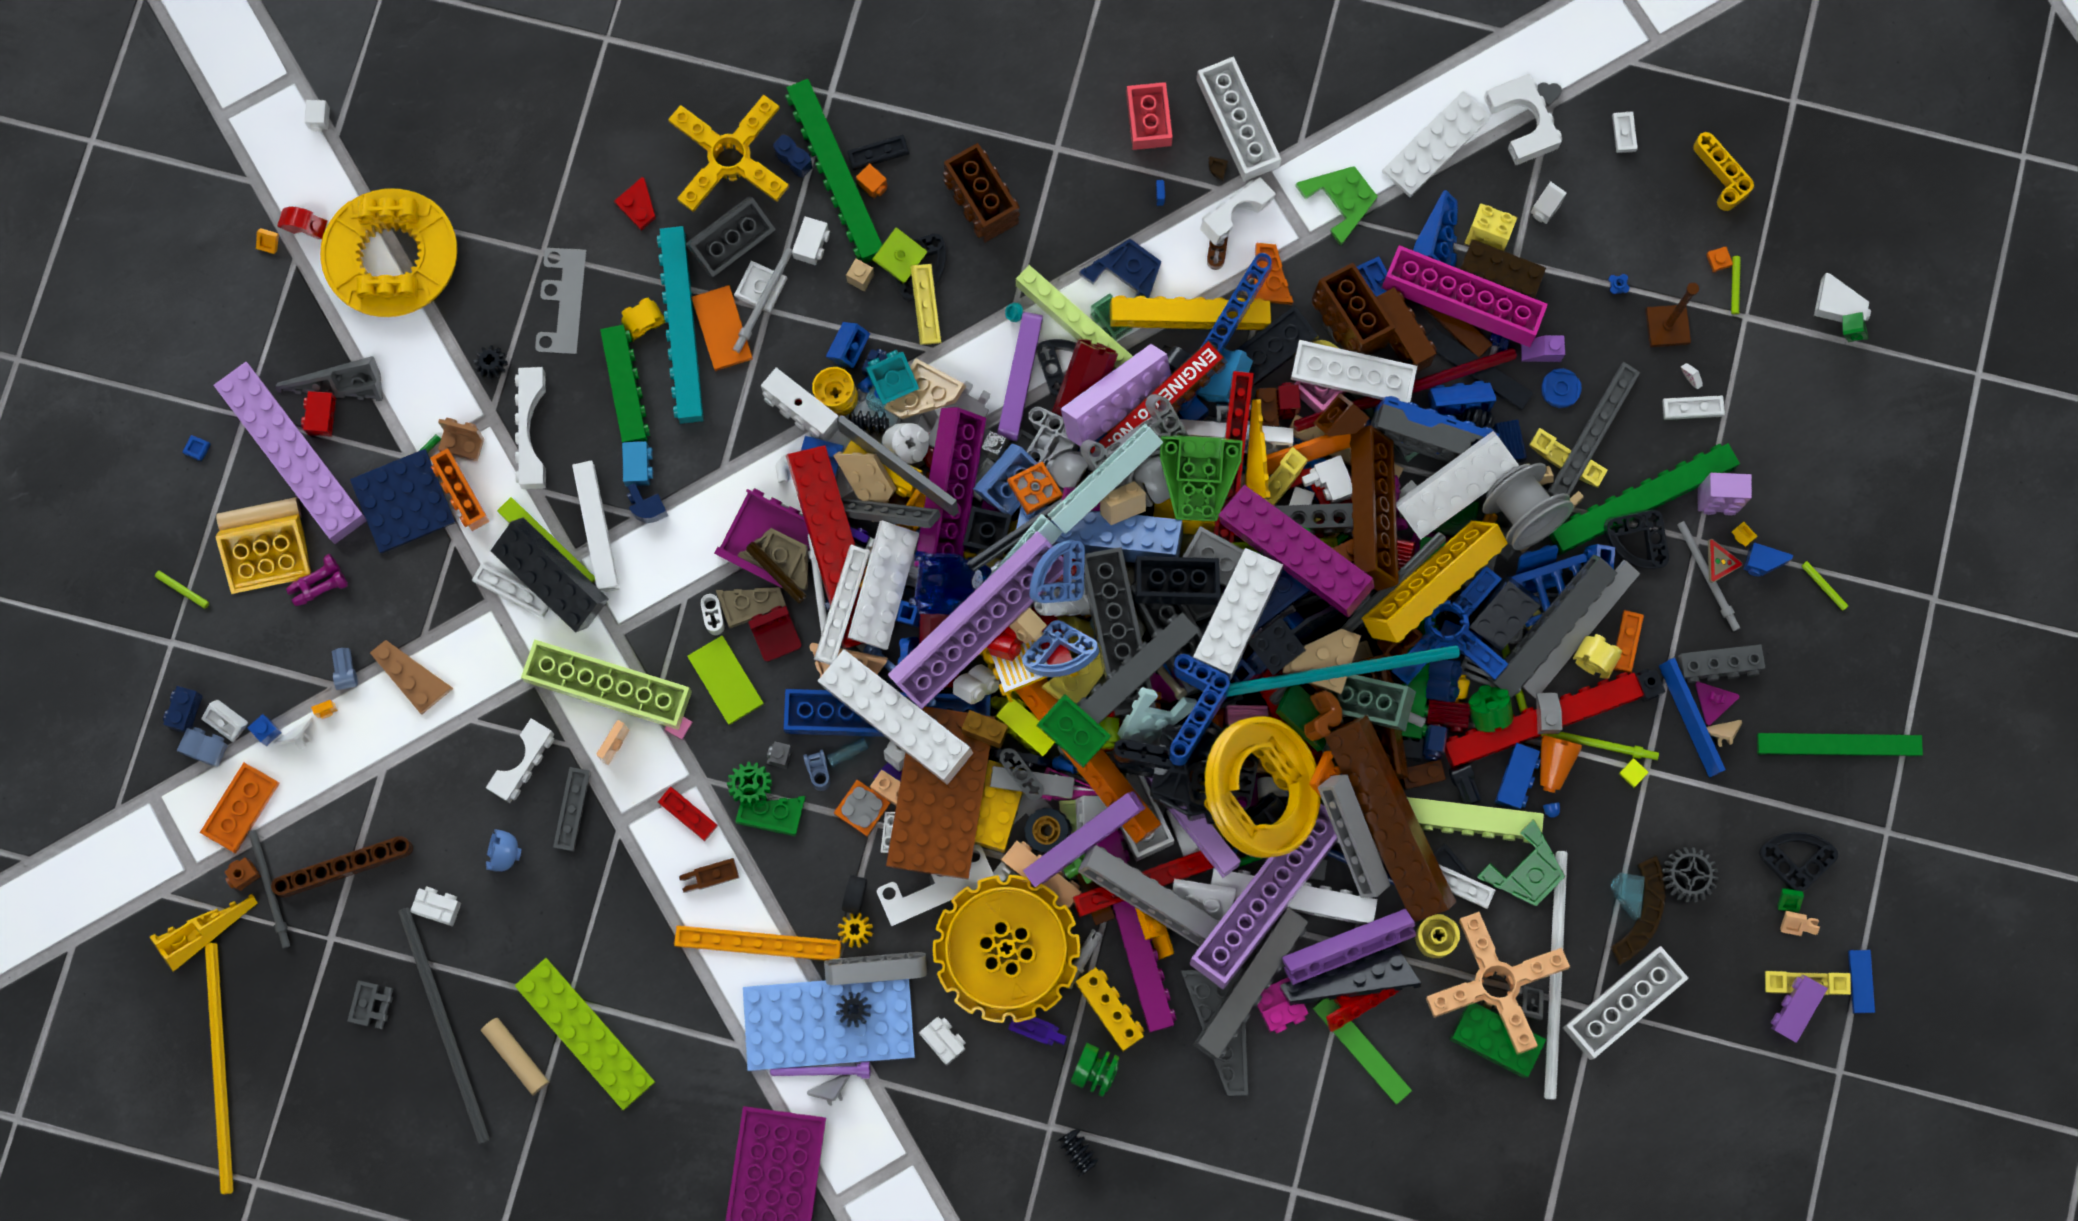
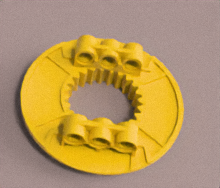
M403 189L371 191L348 201L330 220L321 242L320 260L322 271L334 294L352 309L376 317L407 315L431 303L449 283L457 261L456 235L444 211L431 199L419 193ZM392 227L395 231L401 228L403 233L408 232L410 237L413 236L418 245L419 253H417L419 260H415L417 266L411 267V273L405 272V274L398 276L380 275L373 277L371 273L367 272L361 257L364 256L362 250L366 249L364 243H370V236L375 238L376 232L382 234L383 229L389 232Z

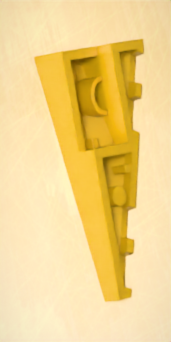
M1261 399L1252 400L1244 485L1262 498L1269 499V476L1267 474L1265 436L1262 429L1263 417L1261 414Z
M252 894L248 895L249 898L241 903L231 902L229 903L230 907L224 910L214 909L188 920L180 928H168V933L158 937L156 934L151 935L150 939L167 965L174 972L254 907L257 901Z

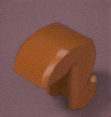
M1321 691L1310 696L1315 708L1320 712L1319 716L1304 726L1305 735L1311 741H1316L1330 735L1331 731L1329 729L1340 725L1342 721L1341 706L1336 697L1328 691Z

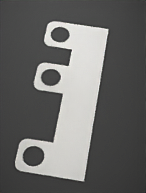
M974 845V850L980 853V859L977 862H971L969 880L947 876L939 877L931 874L935 884L904 898L895 882L879 887L877 894L891 926L952 900L956 894L967 886L971 890H975L978 888V880L994 876L982 847ZM887 887L893 888L896 892L895 897L891 900L885 899L882 895L883 890Z

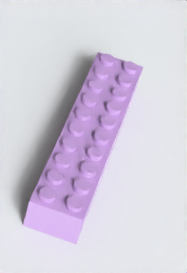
M247 362L214 384V387L334 544L367 521L347 492Z
M1038 531L888 674L920 709L930 702L1034 602L1030 598V583L1033 572L1041 557L1053 547ZM1059 556L1051 565L1044 583H1053L1063 574L1062 556Z
M1320 803L1316 824L1306 841L1291 853L1268 858L1191 958L1190 965L1223 990L1338 841L1323 804Z

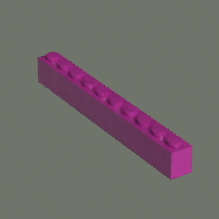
M1121 829L1115 830L1097 844V846L1105 848L1111 855L1121 858L1124 863L1127 864L1130 861L1127 849L1123 850L1121 844L1124 841ZM1126 901L1112 905L1148 1031L1153 1033L1173 1027V1022L1177 1020L1174 1009H1169L1167 1001H1171L1168 989H1164L1162 981L1165 978L1162 968H1157L1156 961L1159 960L1156 948L1152 949L1150 941H1153V938L1145 940L1136 909L1133 905Z

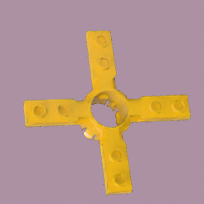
M763 95L739 123L738 129L733 134L721 136L714 132L709 125L680 105L668 121L708 151L707 158L709 163L699 171L677 200L694 212L722 177L727 179L728 176L729 181H735L738 175L739 178L741 176L777 202L789 188V184L759 162L750 158L749 145L780 109L779 105ZM733 145H735V149L744 154L741 161L731 167L722 166L716 162L718 155L724 150V146L725 149H734Z

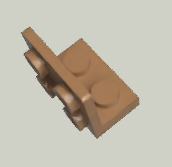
M447 417L445 420L439 419L438 423L444 430L438 447L439 452L448 448L452 455L478 461L484 437L479 429L476 428L477 426L468 422L460 424L457 423V420Z

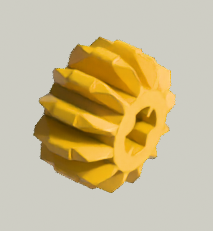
M850 913L851 920L848 921L846 917H843L842 920L846 925H838L840 929L844 930L840 931L838 936H845L842 940L843 944L850 940V948L854 946V942L857 943L858 948H861V940L866 944L869 942L865 935L872 937L873 934L866 930L872 929L873 925H865L869 918L865 917L861 921V913L857 914L856 919ZM855 926L857 928V926H860V933L852 935L851 927Z

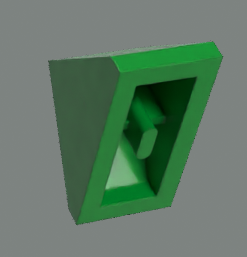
M1863 312L1842 316L1843 335L1848 343L1869 339Z

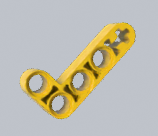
M1701 133L1694 143V151L1726 187L1719 196L1717 205L1721 210L1729 211L1748 197L1754 187V182L1711 133ZM1713 156H1718L1721 161H1716ZM1726 171L1733 172L1734 176L1728 175ZM1739 185L1745 186L1747 190H1741ZM1724 197L1731 198L1732 202H1727Z

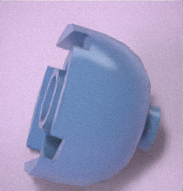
M495 829V834L492 833L487 855L491 859L490 862L486 861V869L505 871L513 866L515 860L519 861L521 849L518 848V842L512 834Z

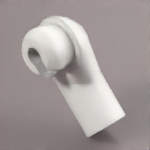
M784 454L775 465L778 483L788 481L786 472L789 469L786 459L787 454Z

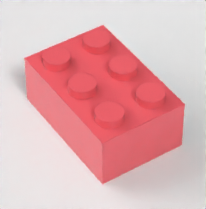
M1166 82L1127 86L1126 98L1133 150L1172 146L1173 137Z

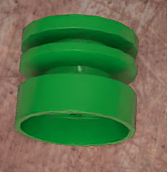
M1086 1043L1070 1083L1083 1088L1087 1081L1092 1082L1090 1089L1092 1093L1096 1085H1100L1102 1087L1098 1095L1103 1097L1111 1087L1117 1073L1119 1056L1115 1055L1112 1063L1107 1062L1110 1052L1107 1051L1103 1058L1100 1059L1098 1058L1099 1048Z

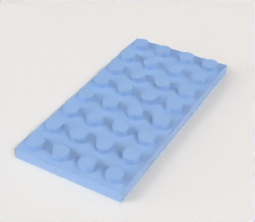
M909 979L828 985L826 980L743 987L748 1071L915 1058ZM849 992H852L853 998L856 997L858 992L861 993L860 1000L864 997L868 998L867 1002L863 1005L871 1004V1008L865 1010L871 1013V1016H863L866 1020L865 1024L858 1020V1028L855 1027L854 1021H852L850 1027H847L848 1019L841 1023L839 1020L844 1014L836 1015V1011L843 1010V1008L836 1006L837 1003H845L841 999L842 996L849 1000ZM851 1005L849 1007L851 1011H848V1013L856 1015L859 1012L857 1010L859 1006L854 1007Z

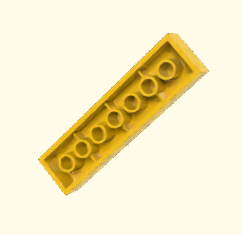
M1480 521L1469 522L1362 617L1371 637L1396 643L1402 641L1407 633L1418 627L1425 617L1430 616L1435 608L1446 602L1453 592L1458 591L1464 582L1471 579L1480 568L1486 566L1488 561L1499 554L1502 548L1508 544L1499 525Z

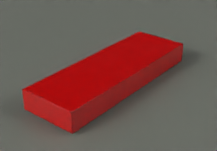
M671 786L658 801L662 807L704 841L718 827L714 821Z

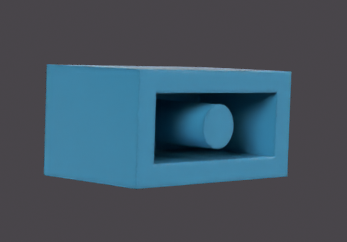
M646 441L622 443L623 482L625 486L628 487L633 483L636 486L650 485V479H653V468L649 467V460L653 459L652 448H649Z

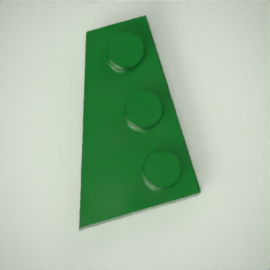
M806 797L779 798V800L770 801L760 800L759 805L754 801L752 806H749L748 802H745L743 806L740 803L735 822L744 826L796 837Z

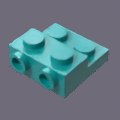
M897 350L891 351L886 354L887 358L881 361L879 358L868 362L869 366L865 368L882 405L919 389L902 351L899 353Z

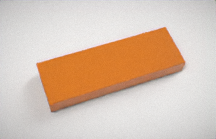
M1623 611L1616 646L1622 650V653L1614 668L1616 671L1632 673L1644 618L1643 614Z

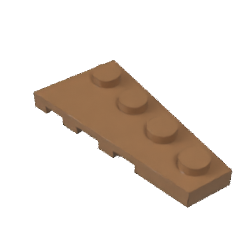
M387 640L370 652L421 715L453 690L450 685Z

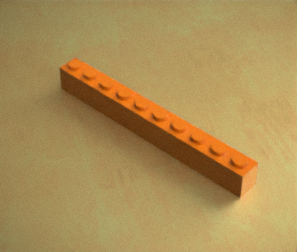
M1047 678L1015 690L1039 721L1058 702L1056 698L1041 688L1048 682ZM1102 748L1084 768L1062 749L1107 808L1128 792H1135L1145 809L1122 825V827L1136 844L1150 836L1161 825V822Z

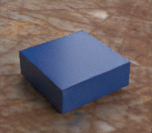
M1156 180L1157 206L1165 204V185L1163 180Z
M191 435L182 453L202 462L211 444Z

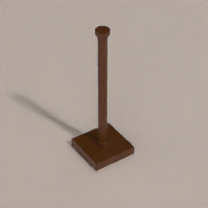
M1694 282L1689 283L1685 294L1677 305L1647 307L1645 309L1650 347L1689 345L1691 343L1686 306L1693 295L1698 293V284Z

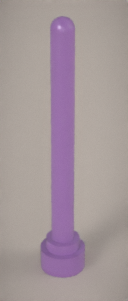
M861 1062L857 1066L793 1067L770 1070L771 1076L857 1075L861 1079H870L871 1073L870 1062Z

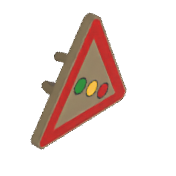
M1709 539V582L1713 583L1740 568L1743 563L1716 541Z

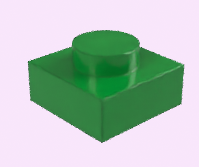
M1782 888L1777 904L1778 910L1799 913L1804 898L1803 891Z

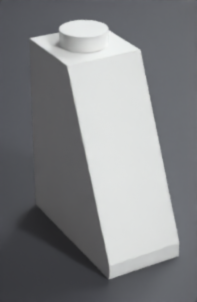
M1826 273L1820 282L1814 316L1843 322L1842 316L1863 312L1864 320H1869L1871 309H1868L1869 301L1833 275Z

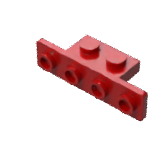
M1389 989L1382 990L1381 993L1337 997L1334 1001L1340 1008L1326 1017L1329 1030L1334 1032L1338 1028L1343 1027L1348 1022L1361 1016V1014L1376 1007L1379 1003L1394 996L1399 990Z

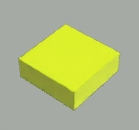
M1633 758L1619 775L1634 788L1649 772Z

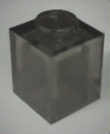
M990 431L981 449L988 458L997 461L1011 445V442L1007 437Z

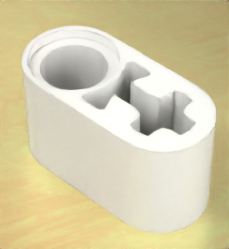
M707 594L701 599L704 623L710 634L720 635L725 629L721 604L715 595ZM709 601L716 602V606L713 609L706 608V604ZM711 616H715L718 623L716 628L712 627L713 620Z

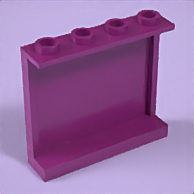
M756 488L753 491L747 489V495L721 546H717L714 554L782 588L766 570L738 557V554L741 551H745L748 544L761 538L770 528L807 545L809 551V533L804 517L799 515V510L791 506L788 509L781 506L783 502L773 497L770 500L763 497L765 493Z

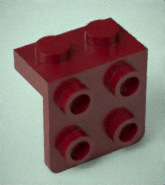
M786 606L774 607L770 610V613L765 615L757 614L751 618V621H748L765 662L775 660L802 647Z

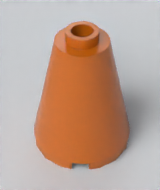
M1546 735L1542 736L1540 785L1544 786L1543 790L1555 793L1556 789L1560 790L1581 751V744Z

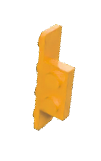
M1135 907L1145 940L1153 938L1152 942L1154 949L1156 948L1159 959L1173 955L1174 950L1166 926Z

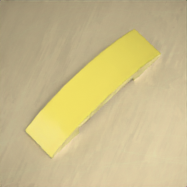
M1539 428L1529 446L1547 461L1561 469L1571 450L1557 442V438ZM1590 460L1579 480L1598 487L1608 470Z
M1294 447L1288 451L1281 460V465L1269 478L1268 489L1270 491V498L1265 500L1273 506L1287 492L1308 461Z
M1765 971V992L1791 994L1794 989L1792 988L1794 980L1803 974L1828 988L1824 995L1851 994L1850 973L1824 974Z

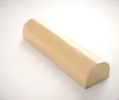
M294 497L217 513L216 517L219 530H225L297 514L302 518L299 498Z
M494 1018L481 1029L484 1036L532 1096L549 1083L548 1079L499 1018Z

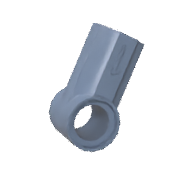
M350 648L335 649L332 651L335 670L333 681L336 690L357 687L358 679L356 671L353 669Z

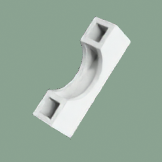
M1261 177L1255 181L1251 180L1245 185L1244 190L1241 192L1239 190L1236 191L1228 202H1221L1216 207V211L1213 213L1208 212L1201 219L1203 222L1199 229L1216 246L1231 233L1233 228L1232 213L1246 209L1258 214L1272 203L1276 193Z
M530 719L520 734L525 744L523 761L512 770H497L486 788L508 803L516 800L521 792V785L523 782L527 783L530 779L532 768L541 762L543 751L552 745L554 733L535 720Z

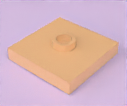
M619 720L616 721L597 752L598 758L607 765H609L616 752L621 748L625 737L630 731Z

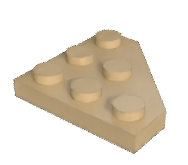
M915 358L910 368L919 389L887 403L884 409L900 419H905L955 404L966 386L964 383Z
M1340 629L1305 645L1306 651L1285 666L1282 673L1290 674L1352 663L1361 636ZM1347 676L1311 682L1310 684L1341 694Z

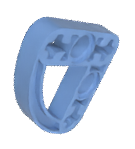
M1074 540L1060 542L1051 547L1041 557L1035 567L1030 583V598L1032 601L1054 603L1077 601L1082 598L1084 594L1085 549L1082 542ZM1063 554V582L1044 583L1049 568ZM1073 565H1075L1077 568V572L1074 576H1072L1071 574V568ZM1056 587H1059L1060 594L1056 598L1054 596V590ZM1041 591H1046L1047 595L1044 594L1038 596V593Z
M1055 620L1043 631L1044 634L1027 650L1022 658L1025 669L1033 674L1044 677H1061L1086 667L1098 656L1100 649L1093 638L1063 621ZM1055 629H1056V630L1061 629L1062 633H1060L1059 631H1056V632L1054 633V630H1055ZM1073 636L1079 637L1075 643L1068 642L1069 638ZM1045 642L1050 643L1049 648L1045 650L1040 649L1041 644ZM1083 643H1084V645H1085L1087 648L1093 647V649H1092V650L1088 649V650L1086 651L1085 647L1083 646ZM1060 644L1079 655L1065 663L1055 665L1044 664Z

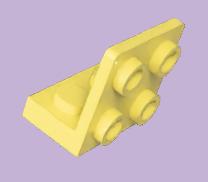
M1480 204L1465 244L1470 245L1471 240L1474 239L1504 251L1517 217L1494 209L1491 206Z

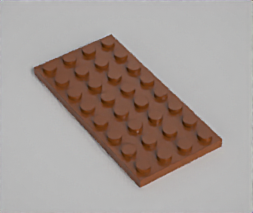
M924 706L921 710L968 745L973 754L947 785L905 752L886 867L969 880L991 745L962 734V726L968 713Z

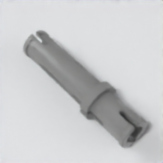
M1091 930L1080 949V957L1075 958L1072 965L1077 967V973L1069 989L1073 988L1079 975L1083 974V968L1103 937L1101 933H1096V930Z

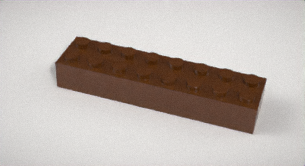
M1369 425L1357 433L1351 434L1350 441L1354 565L1372 577L1374 589L1380 591L1399 584L1394 442L1375 427Z

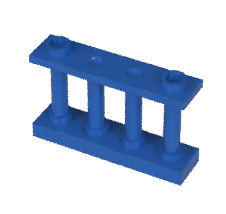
M1583 553L1511 577L1523 587L1525 585L1524 581L1531 579L1532 583L1535 582L1545 612L1550 606V602L1543 583V575L1550 573L1554 577L1558 593L1560 594L1565 589L1561 575L1563 573L1562 569L1569 567L1575 577L1580 571V567H1582L1581 563L1587 560ZM1543 613L1535 616L1532 615L1525 623L1526 627L1533 626Z

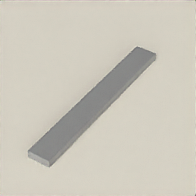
M1623 560L1615 570L1618 574L1615 576L1614 582L1601 592V597L1589 606L1586 615L1577 620L1574 629L1565 634L1561 639V644L1548 654V659L1536 668L1534 676L1526 680L1522 685L1531 696L1536 698V693L1543 692L1579 648L1584 637L1591 634L1639 576L1640 573L1627 561Z

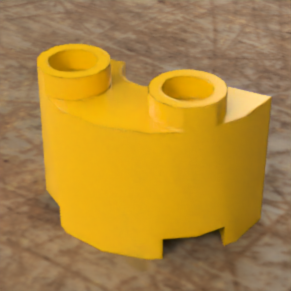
M644 298L639 302V305L633 308L628 307L621 312L623 315L621 322L624 324L626 331L630 330L632 341L645 335L648 330L656 329L665 324V317L658 305L649 298Z

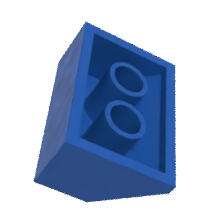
M1476 381L1472 385L1456 383L1452 387L1436 385L1428 393L1430 409H1434L1438 414L1444 416L1463 414L1465 409L1472 407L1485 409L1488 412L1491 411L1496 402V396L1491 384L1484 383V381Z

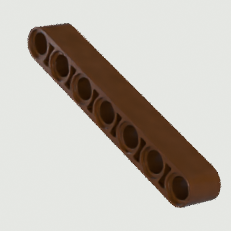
M394 837L279 876L272 881L271 889L280 897H289L405 858L412 853L413 845L405 837ZM405 842V850L398 852L397 847L399 843ZM385 848V857L378 858L379 850ZM366 855V862L363 865H359V857ZM342 862H346V869L342 872H339V864ZM321 869H326V876L324 878L319 879V871ZM306 875V883L299 885V878ZM282 882H286V890L280 892L279 885Z

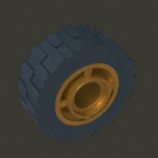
M1053 808L1036 810L1035 813L1029 816L1030 818L1026 821L1024 829L1028 844L1034 850L1045 854L1069 837L1072 831L1071 822L1066 818L1067 816ZM1050 825L1052 827V833L1051 835L1046 836L1044 830L1047 826Z

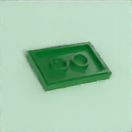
M1066 694L1058 700L1036 725L1083 768L1111 738V735Z

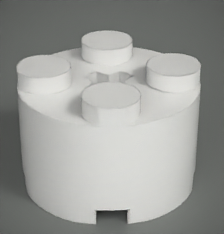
M898 423L885 431L882 445L907 464H913L922 461L929 447V434L917 424Z

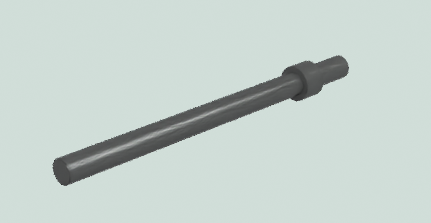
M252 830L248 834L275 921L274 929L276 934L279 935L282 948L286 949L291 947L286 932L288 931L287 924L283 922L276 895L271 889L272 881L257 831Z

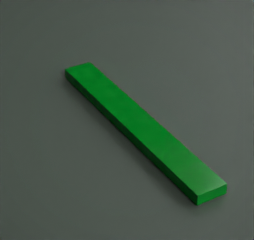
M1757 734V754L1923 756L1922 735Z

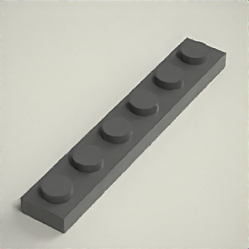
M841 498L847 518L875 522L883 520L891 524L931 528L941 517L938 509Z

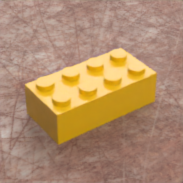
M989 760L975 845L1005 853L1023 792L990 787L992 767L1004 766L1001 763Z

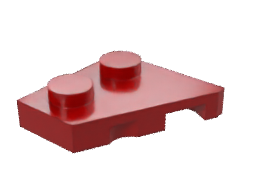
M643 176L614 201L641 231L656 219Z

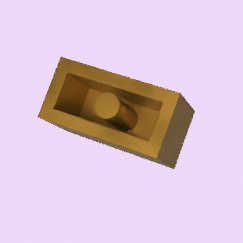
M969 710L962 726V734L1001 749L1008 732L1007 724Z

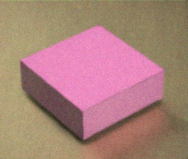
M683 717L679 730L667 726L664 730L683 740L693 722Z

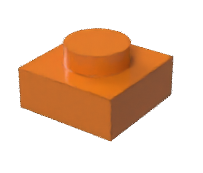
M1727 247L1712 250L1706 254L1712 272L1726 269L1733 265Z

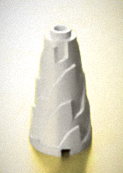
M1085 583L1084 594L1080 600L1054 603L1035 602V610L1044 616L1091 615ZM1059 587L1055 588L1054 590V596L1056 598L1060 594Z

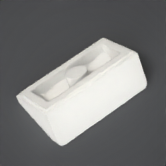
M219 700L209 703L201 718L231 742H235L248 725L245 719Z

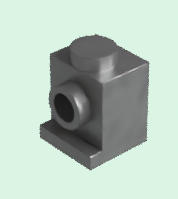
M774 741V744L768 750L767 764L787 769L792 752L791 746Z

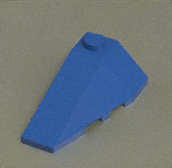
M1447 190L1442 192L1415 242L1413 251L1455 267L1457 254L1453 253L1454 243H1457V236L1454 235V225L1457 224V200Z

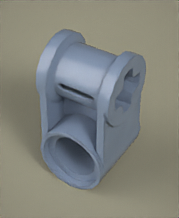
M823 749L812 755L807 756L804 754L806 768L814 788L818 791L827 790L830 787L831 780ZM825 776L826 781L823 784H817L815 782L816 778Z

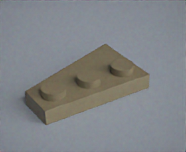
M780 587L755 588L754 590L734 589V591L716 590L729 628L747 623L757 614H768L774 607L786 606Z

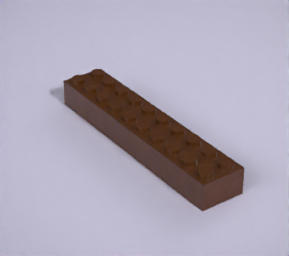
M1368 715L1330 730V735L1324 738L1342 775H1348L1370 834L1408 913L1416 922L1449 910L1456 903L1455 897Z

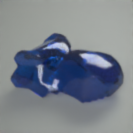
M916 550L914 561H919L915 597L909 598V606H916L917 612L920 614L950 615L984 583L992 573V570L986 564L975 572L971 571L967 563L973 557L964 559V557L957 553H927Z

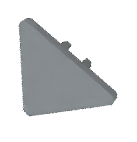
M841 1075L808 1090L807 1094L808 1096L827 1100L828 1105L832 1106L831 1101H835L837 1097L840 1101H843L841 1091L850 1075Z

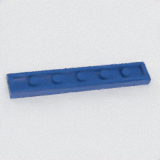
M1669 659L1659 665V668L1709 778L1725 771V767L1676 659Z

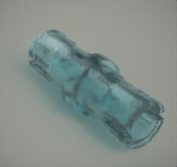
M861 737L847 746L846 744L843 745L841 749L826 757L833 768L843 761L853 759V756L869 748L864 738Z

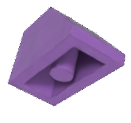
M1564 336L1534 338L1530 347L1521 344V362H1561L1565 356Z

